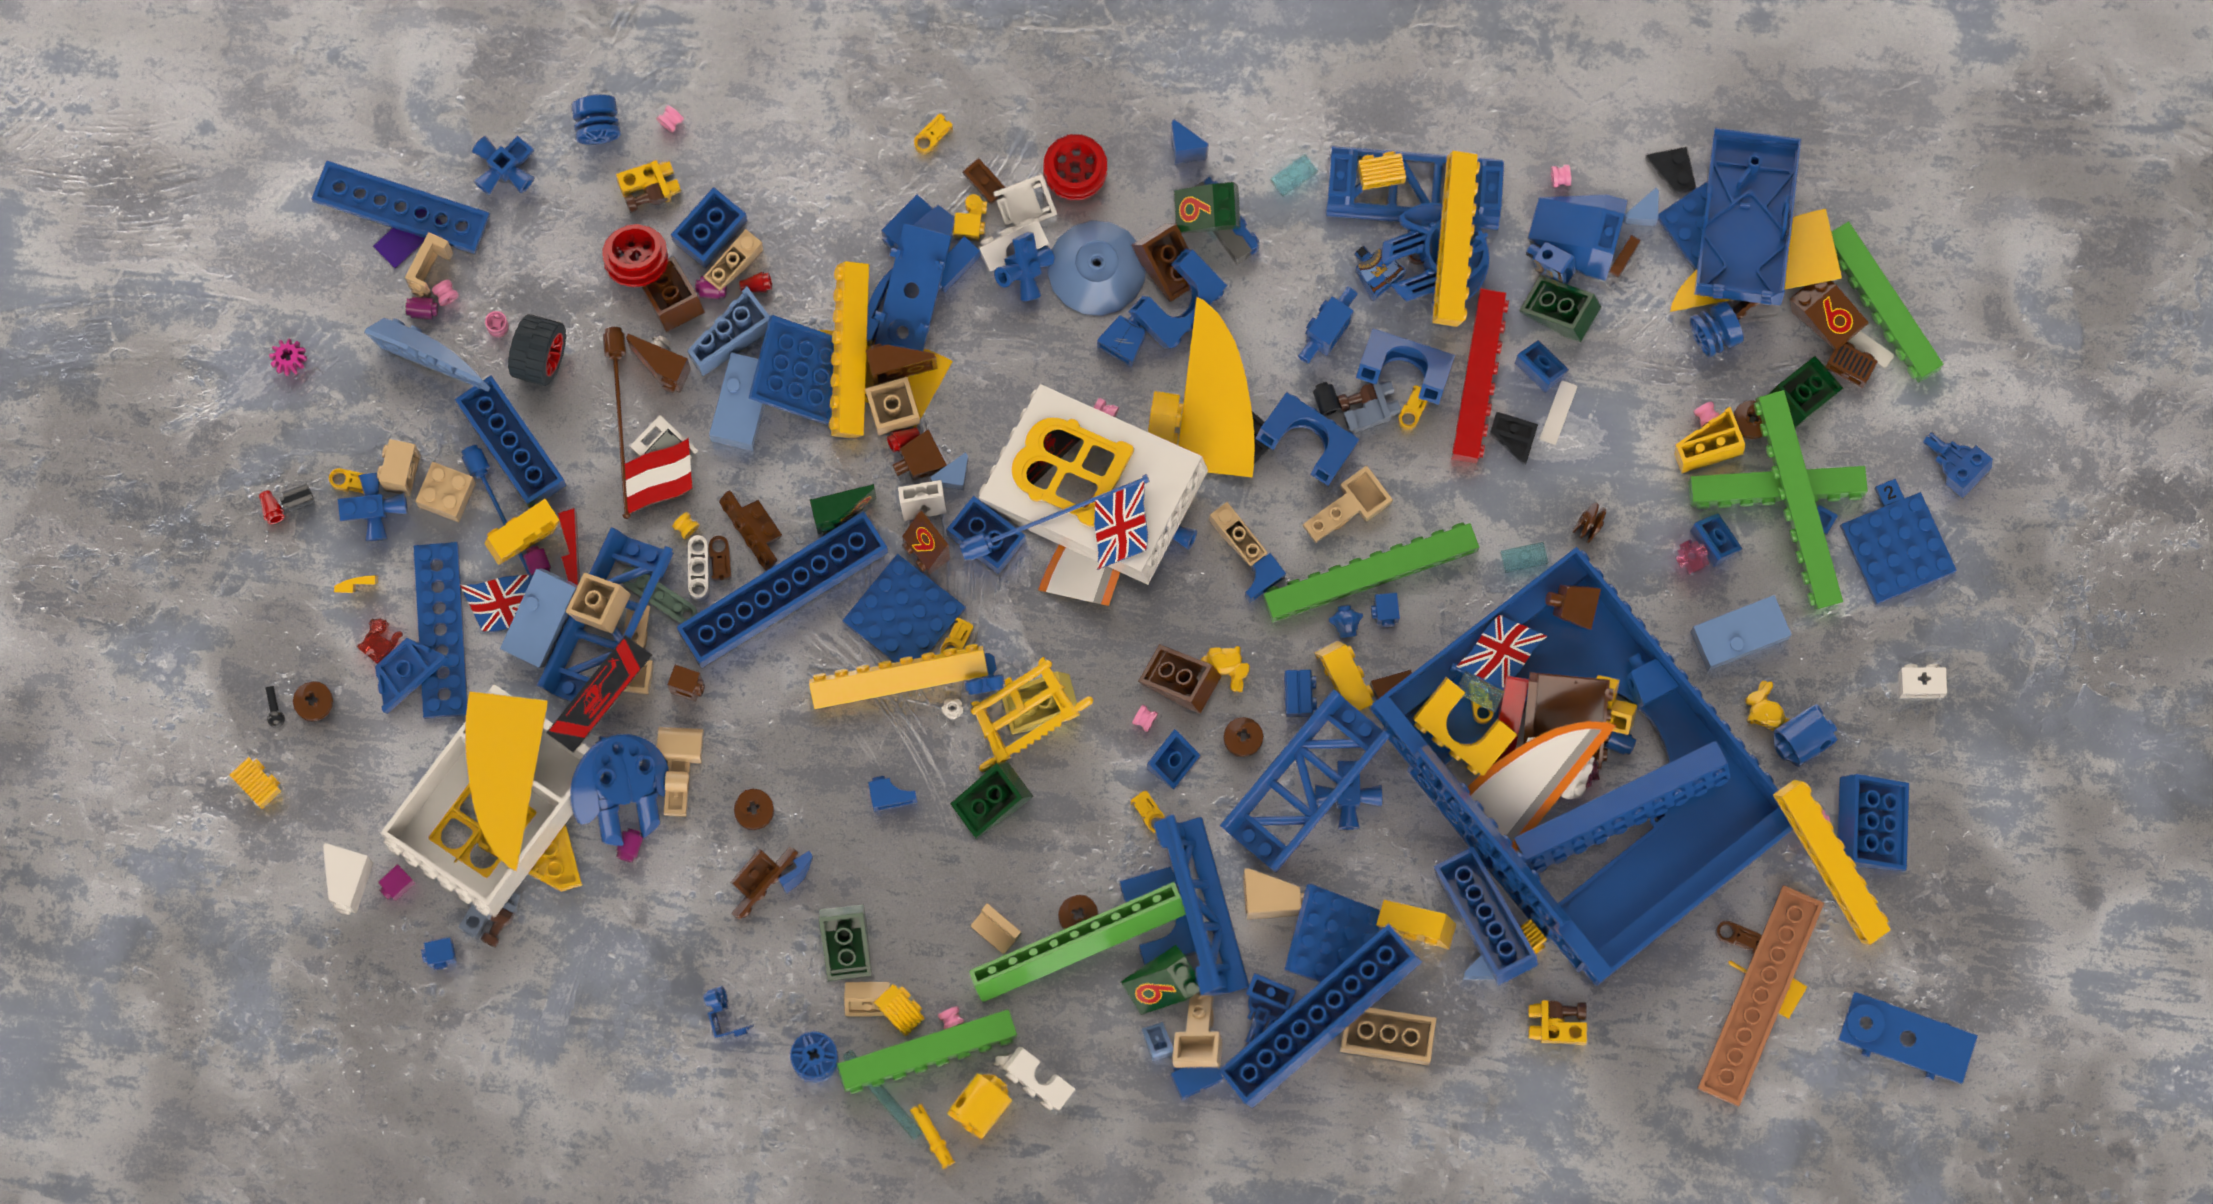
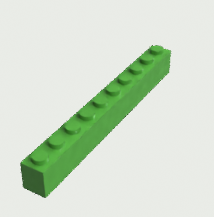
M1782 390L1755 398V413L1757 416L1760 415L1762 421L1760 431L1763 437L1766 436L1768 442L1766 452L1768 457L1772 458L1774 464L1771 467L1774 479H1778L1780 485L1777 488L1780 500H1784L1786 507L1783 509L1786 521H1790L1792 530H1789L1790 538L1793 543L1796 542L1798 551H1795L1798 564H1802L1804 572H1801L1804 585H1808L1810 592L1807 594L1810 606L1814 607V610L1842 603L1843 598L1785 391Z
M1464 522L1452 526L1451 530L1445 532L1443 529L1435 531L1431 534V537L1425 539L1423 536L1411 540L1410 544L1405 546L1402 543L1394 545L1390 548V551L1384 553L1376 551L1369 555L1370 558L1364 560L1356 558L1349 561V565L1343 567L1335 565L1328 569L1329 572L1320 574V572L1312 573L1307 576L1308 579L1289 581L1287 583L1288 586L1279 588V586L1271 587L1266 590L1267 593H1264L1263 596L1272 622L1477 553L1480 547L1471 523L1466 525Z
M1175 882L969 970L974 987L982 1002H985L1182 917L1186 913L1181 895Z

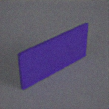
M419 209L415 213L417 218H424L427 215V211L424 209ZM437 217L436 223L443 225L444 223ZM392 228L373 247L396 269L423 244L425 238Z

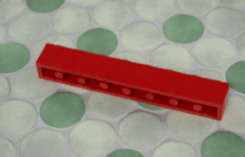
M1480 289L1452 460L1477 464L1478 459L1483 458L1485 445H1481L1482 437L1487 436L1489 425L1485 424V418L1490 416L1492 403H1488L1489 395L1493 396L1495 390L1492 376L1493 374L1497 375L1499 362H1495L1496 354H1500L1502 348V341H1499L1500 333L1504 334L1506 324L1502 317L1503 312L1507 313L1509 300H1505L1506 292Z

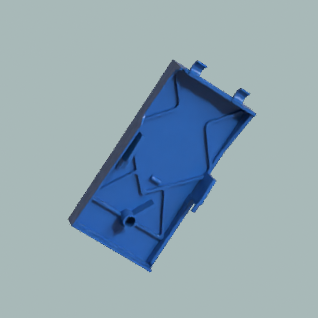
M1715 128L1694 295L1781 306L1785 293L1801 139Z

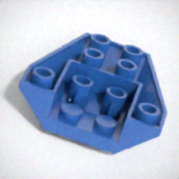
M1607 194L1539 197L1528 239L1540 247L1546 242L1575 257V266L1578 272L1591 278L1606 281L1628 200Z

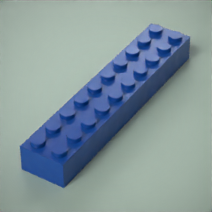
M863 511L676 627L678 633L702 669L888 553L887 546Z
M1714 741L1515 837L1518 851L1525 857L1526 865L1530 870H1535L1538 874L1542 873L1548 866L1554 863L1560 864L1573 854L1585 852L1589 846L1602 844L1608 837L1614 834H1623L1629 827L1635 824L1641 825L1654 815L1660 816L1664 814L1668 808L1675 805L1681 806L1695 795L1697 797L1702 796L1708 789L1726 784L1731 779L1728 762L1717 742Z
M1387 924L1218 1071L1242 1101L1249 1107L1254 1108L1419 966L1422 960L1398 931L1390 924Z

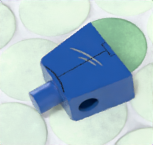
M1120 315L1098 338L1097 347L1132 367L1146 336V330L1140 327V324L1132 315L1129 320Z

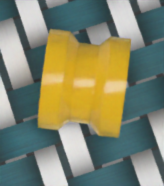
M688 512L683 513L672 525L674 530H678L681 533L683 539L689 538L700 526L697 521L691 519V515Z

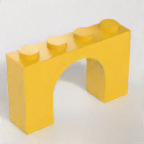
M1446 677L1413 717L1416 721L1414 726L1424 734L1426 731L1434 736L1431 740L1441 748L1443 745H1446L1451 750L1449 754L1458 762L1461 758L1467 762L1466 768L1474 775L1480 773L1484 776L1517 734L1497 719L1486 734L1477 742L1462 744L1454 741L1448 734L1446 721L1448 714L1465 692Z

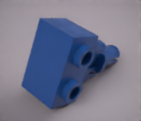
M1931 432L1929 434L1930 437L1927 436L1923 443L1938 454L1936 461L1942 465V470L1947 477L1946 485L1961 498H1964L1992 469L1993 458L1977 445L1972 449L1968 446L1958 445L1954 441L1945 443Z
M1254 973L1246 993L1249 995L1248 1006L1250 1010L1247 1019L1251 1020L1254 1012L1256 1014L1244 1042L1251 1043L1254 1034V1039L1264 1031L1269 1018L1270 1021L1267 1027L1280 1018L1285 1011H1288L1297 990Z

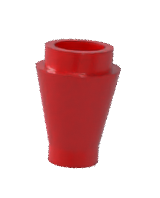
M762 271L744 280H739L741 293L746 286L751 292L767 293L768 290L772 289V280L769 272L764 273Z
M917 427L891 432V435L887 436V442L893 453L896 451L900 452L904 445L919 436L920 433Z
M271 491L261 492L259 498L264 520L268 524H276L284 519V509L272 495Z

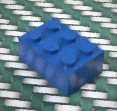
M713 187L671 233L673 243L702 267L706 268L748 222L747 215Z
M973 496L948 526L946 532L948 537L960 545L965 539L982 532L986 536L990 535L991 538H994L1016 528ZM1020 531L993 542L992 553L977 559L999 575L1026 541L1025 534Z

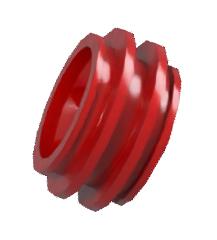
M1068 134L1058 138L1048 147L1043 159L1044 178L1048 187L1058 196L1068 200H1083L1093 196L1102 188L1107 177V157L1103 148L1093 138L1082 134ZM1077 151L1080 152V154L1078 156H1074L1072 152ZM1061 156L1066 158V161L1063 163L1058 161ZM1092 158L1094 162L1092 164H1087L1086 159ZM1072 168H1079V172L1072 173ZM1064 172L1065 176L1061 178L1057 173ZM1087 173L1092 174L1089 179L1085 178Z
M639 224L626 225L614 231L606 239L602 249L604 267L610 278L620 285L629 287L646 286L656 281L665 272L669 262L666 241L662 235L649 226Z

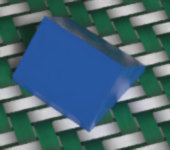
M1174 119L1171 122V142L1175 164L1206 160L1209 144Z
M1539 340L1521 351L1514 363L1545 393L1569 371Z
M1719 513L1696 522L1690 530L1714 567L1743 549Z
M1174 729L1147 763V770L1170 788L1175 789L1201 755Z

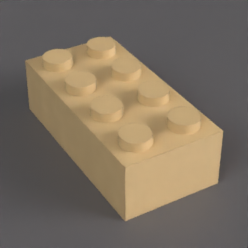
M1369 1008L1343 1030L1340 1052L1429 1065L1436 1018Z

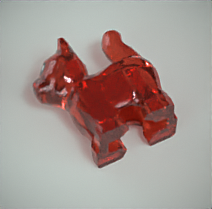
M381 618L369 621V632L366 634L363 642L356 646L364 654L370 649L374 650V653H370L368 657L376 664L395 648L399 638L403 636L401 631H397L393 634L391 640L382 637L381 635L387 630L389 622Z

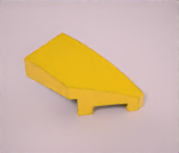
M378 575L361 576L345 580L334 586V592L354 593L356 584H378Z

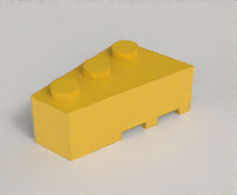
M1731 407L1725 409L1718 417L1708 421V424L1699 430H1695L1676 444L1674 456L1681 474L1744 454L1745 442Z
M544 499L520 516L509 520L502 528H495L490 531L484 544L497 564L500 565L552 535L560 520L547 500Z
M1336 641L1314 652L1316 658L1320 657L1325 668L1324 673L1327 677L1329 676L1334 686L1333 689L1359 711L1374 703L1372 700L1374 693L1369 685H1365L1362 679L1365 677L1364 672L1359 665L1356 666L1353 660L1355 654L1350 645L1346 646V644Z
M1383 900L1376 924L1381 930L1387 924H1390L1404 939L1410 941L1418 940L1428 945L1449 950L1457 925L1447 914L1388 900Z

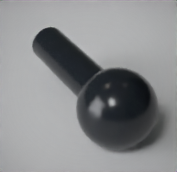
M274 686L265 687L270 709L267 722L271 727L278 728L284 724L285 716L278 709Z

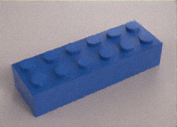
M492 375L483 380L490 387L489 391L474 386L457 397L455 401L528 508H531L542 500L548 499L567 485Z
M1473 846L1434 866L1436 878L1498 986L1538 966L1534 950Z

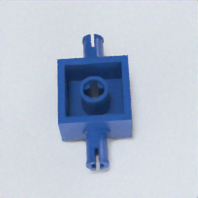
M1347 286L1339 299L1332 296L1329 301L1325 300L1318 310L1320 312L1317 318L1313 317L1306 326L1307 344L1298 355L1300 360L1309 364L1317 351L1326 356L1329 355L1352 322L1354 310L1349 306L1358 295L1354 289Z

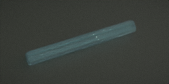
M852 1050L847 1051L843 1055L845 1061L858 1057ZM871 1084L867 1086L913 1140L922 1134V1130L883 1085L872 1087Z

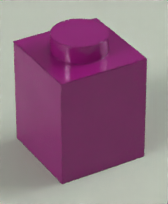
M398 864L378 881L382 887L379 891L387 899L392 897L395 901L415 884Z

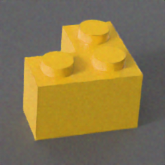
M1154 391L1148 432L1177 445L1179 433H1175V427L1180 428L1183 404L1179 403L1180 395Z
M1598 675L1597 679L1610 680L1609 688L1614 689L1613 701H1608L1607 707L1612 708L1611 722H1606L1616 725L1613 732L1629 735L1634 725L1637 705L1616 700L1620 680Z

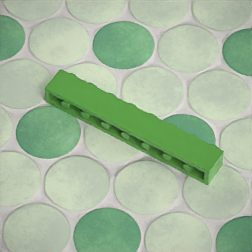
M1848 221L1831 231L1840 270L1842 272L1845 271L1849 277L1848 282L1850 286L1858 291L1860 301L1872 312L1873 321L1877 325L1880 324L1884 330L1883 335L1889 343L1892 342L1896 348L1895 353L1907 365V371L1911 378L1916 379L1919 383L1941 370L1944 365L1850 222Z
M1865 466L1806 469L1815 502H1818L1819 499H1827V501L1833 502L1849 497V500H1860L1868 492ZM1772 471L1691 476L1688 481L1690 506H1696L1697 509H1708L1712 505H1718L1719 508H1728L1732 506L1731 504H1740L1741 507L1752 506L1753 503L1773 505L1775 502L1784 501L1779 498L1777 488L1780 485L1778 479H1774Z
M1008 1009L838 1063L837 1070L845 1093L850 1091L851 1094L863 1091L864 1086L872 1084V1087L883 1085L885 1080L889 1078L899 1080L907 1076L906 1073L915 1071V1074L928 1070L927 1066L933 1064L939 1067L950 1063L949 1059L955 1057L958 1060L971 1056V1052L979 1050V1053L987 1052L992 1049L993 1045L999 1043L1001 1046L1013 1043L1017 1033Z

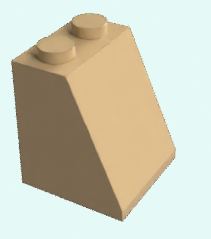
M1244 869L1243 886L1246 920L1299 916L1304 893H1300L1299 886L1251 869Z

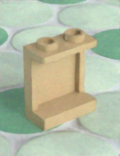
M428 232L405 276L408 287L415 296L430 298L431 292L424 281L437 256L450 261L453 251L447 240Z

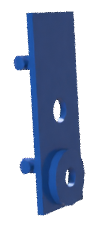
M904 223L898 249L891 248L889 255L895 257L883 311H876L874 319L880 321L875 344L924 351L952 238L951 235ZM910 282L917 284L919 287V294L915 298H909L905 294V287ZM900 326L907 327L909 334L906 338L898 336L897 332Z
M1854 992L1838 1040L1863 1049L1861 1053L1863 1056L1870 1058L1872 1052L1927 1072L1925 1078L1934 1080L1935 1075L1963 1084L1978 1035L1888 1004L1883 1000H1877ZM1862 1017H1868L1872 1020V1027L1870 1029H1863L1860 1026ZM1910 1031L1915 1035L1916 1041L1913 1046L1905 1047L1900 1042L1902 1032Z

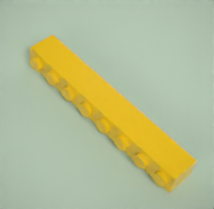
M1452 151L1447 155L1432 323L1458 327L1467 317L1465 300L1468 299L1469 287H1466L1471 273V267L1468 266V262L1473 251L1470 239L1475 229L1474 224H1472V216L1476 213L1474 195L1478 191V183L1475 182L1476 175L1480 169V162L1477 161L1478 154Z
M844 261L838 264L834 271V279L836 280V289L833 293L835 310L833 312L835 331L832 334L834 353L831 357L833 374L830 383L833 387V392L830 398L832 417L829 421L831 436L856 439L864 435L869 264Z
M971 644L965 646L963 650L957 651L956 648L944 650L942 654L935 655L934 652L922 654V658L913 659L910 656L901 658L900 662L896 663L883 661L875 667L862 665L856 667V670L849 672L847 669L835 671L833 675L826 676L825 673L816 674L813 676V679H809L814 709L988 676L983 646L978 647V644Z
M1793 780L1773 794L1858 939L1861 943L1871 945L1891 930L1887 924L1889 922L1888 918L1883 912H1880L1877 907L1878 902L1876 898L1865 887L1867 886L1866 881L1856 872L1854 861L1846 855L1843 850L1845 849L1843 842L1836 838L1833 833L1834 828L1832 824L1821 813L1823 809L1811 796L1812 791L1809 785L1803 781Z

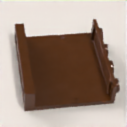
M1530 672L1523 744L1527 743L1528 738L1538 737L1558 727L1586 721L1611 722L1612 708L1607 707L1608 701H1613L1614 689L1609 688L1610 680ZM1604 742L1593 755L1595 757L1594 761L1599 762L1598 769H1602V761L1607 762L1608 748H1604Z

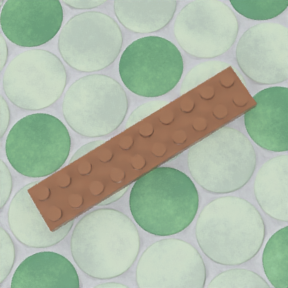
M1785 885L1782 886L1698 1085V1090L1737 1107L1740 1106L1824 902Z

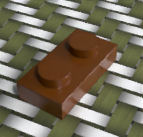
M980 158L963 170V175L990 205L1003 195L994 196L993 192L1003 189L1005 186Z

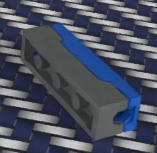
M1208 177L1207 179L1200 182L1194 187L1215 184L1218 182L1216 180L1213 182V180L1210 177ZM1241 215V229L1213 231L1236 265L1258 252V243H1260L1255 233L1248 231L1246 228L1247 223Z

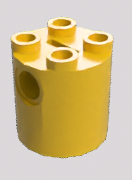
M977 1073L950 1107L947 1114L954 1120L962 1123V1127L982 1140L1012 1102V1099L1009 1097L1007 1084L994 1074Z

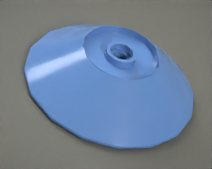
M1091 220L1072 226L1057 239L1052 248L1055 260L1053 265L1048 266L1047 273L1053 291L1066 306L1082 314L1103 316L1120 311L1137 297L1145 282L1146 270L1140 264L1131 246L1137 240L1128 230L1112 222ZM1099 261L1101 265L1096 267L1093 265V262Z

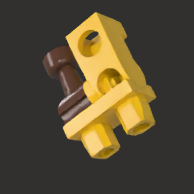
M657 160L616 174L617 182L630 213L637 211L639 205L646 203L659 205L664 202L668 203L672 201V196L681 192L677 179L665 182L664 177L674 174L670 161L658 164ZM644 189L645 193L634 198L633 192Z
M1542 1000L1541 1003L1529 1005L1528 1018H1540V1026H1529L1528 1038L1540 1040V1043L1586 1045L1587 1022H1564V1016H1577L1578 1020H1586V1002H1578L1577 1007L1562 1005L1559 1001Z

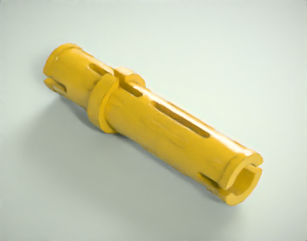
M923 1104L913 1107L910 1112L931 1146L929 1148L931 1153L934 1152L939 1160L942 1169L954 1164L955 1160H953L945 1146L947 1144L945 1139H941Z

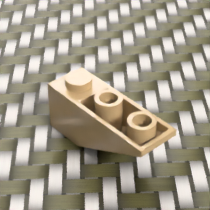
M745 229L703 278L721 291L763 251L762 242Z
M1228 502L1210 514L1209 521L1250 567L1268 554Z

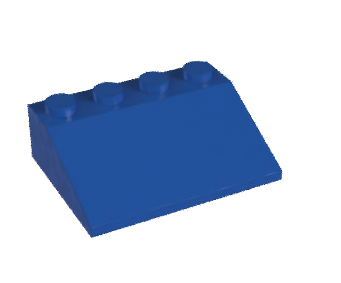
M1860 774L1840 777L1838 838L1845 846L1843 850L1846 855L1854 861L1857 868L1907 870L1909 783Z

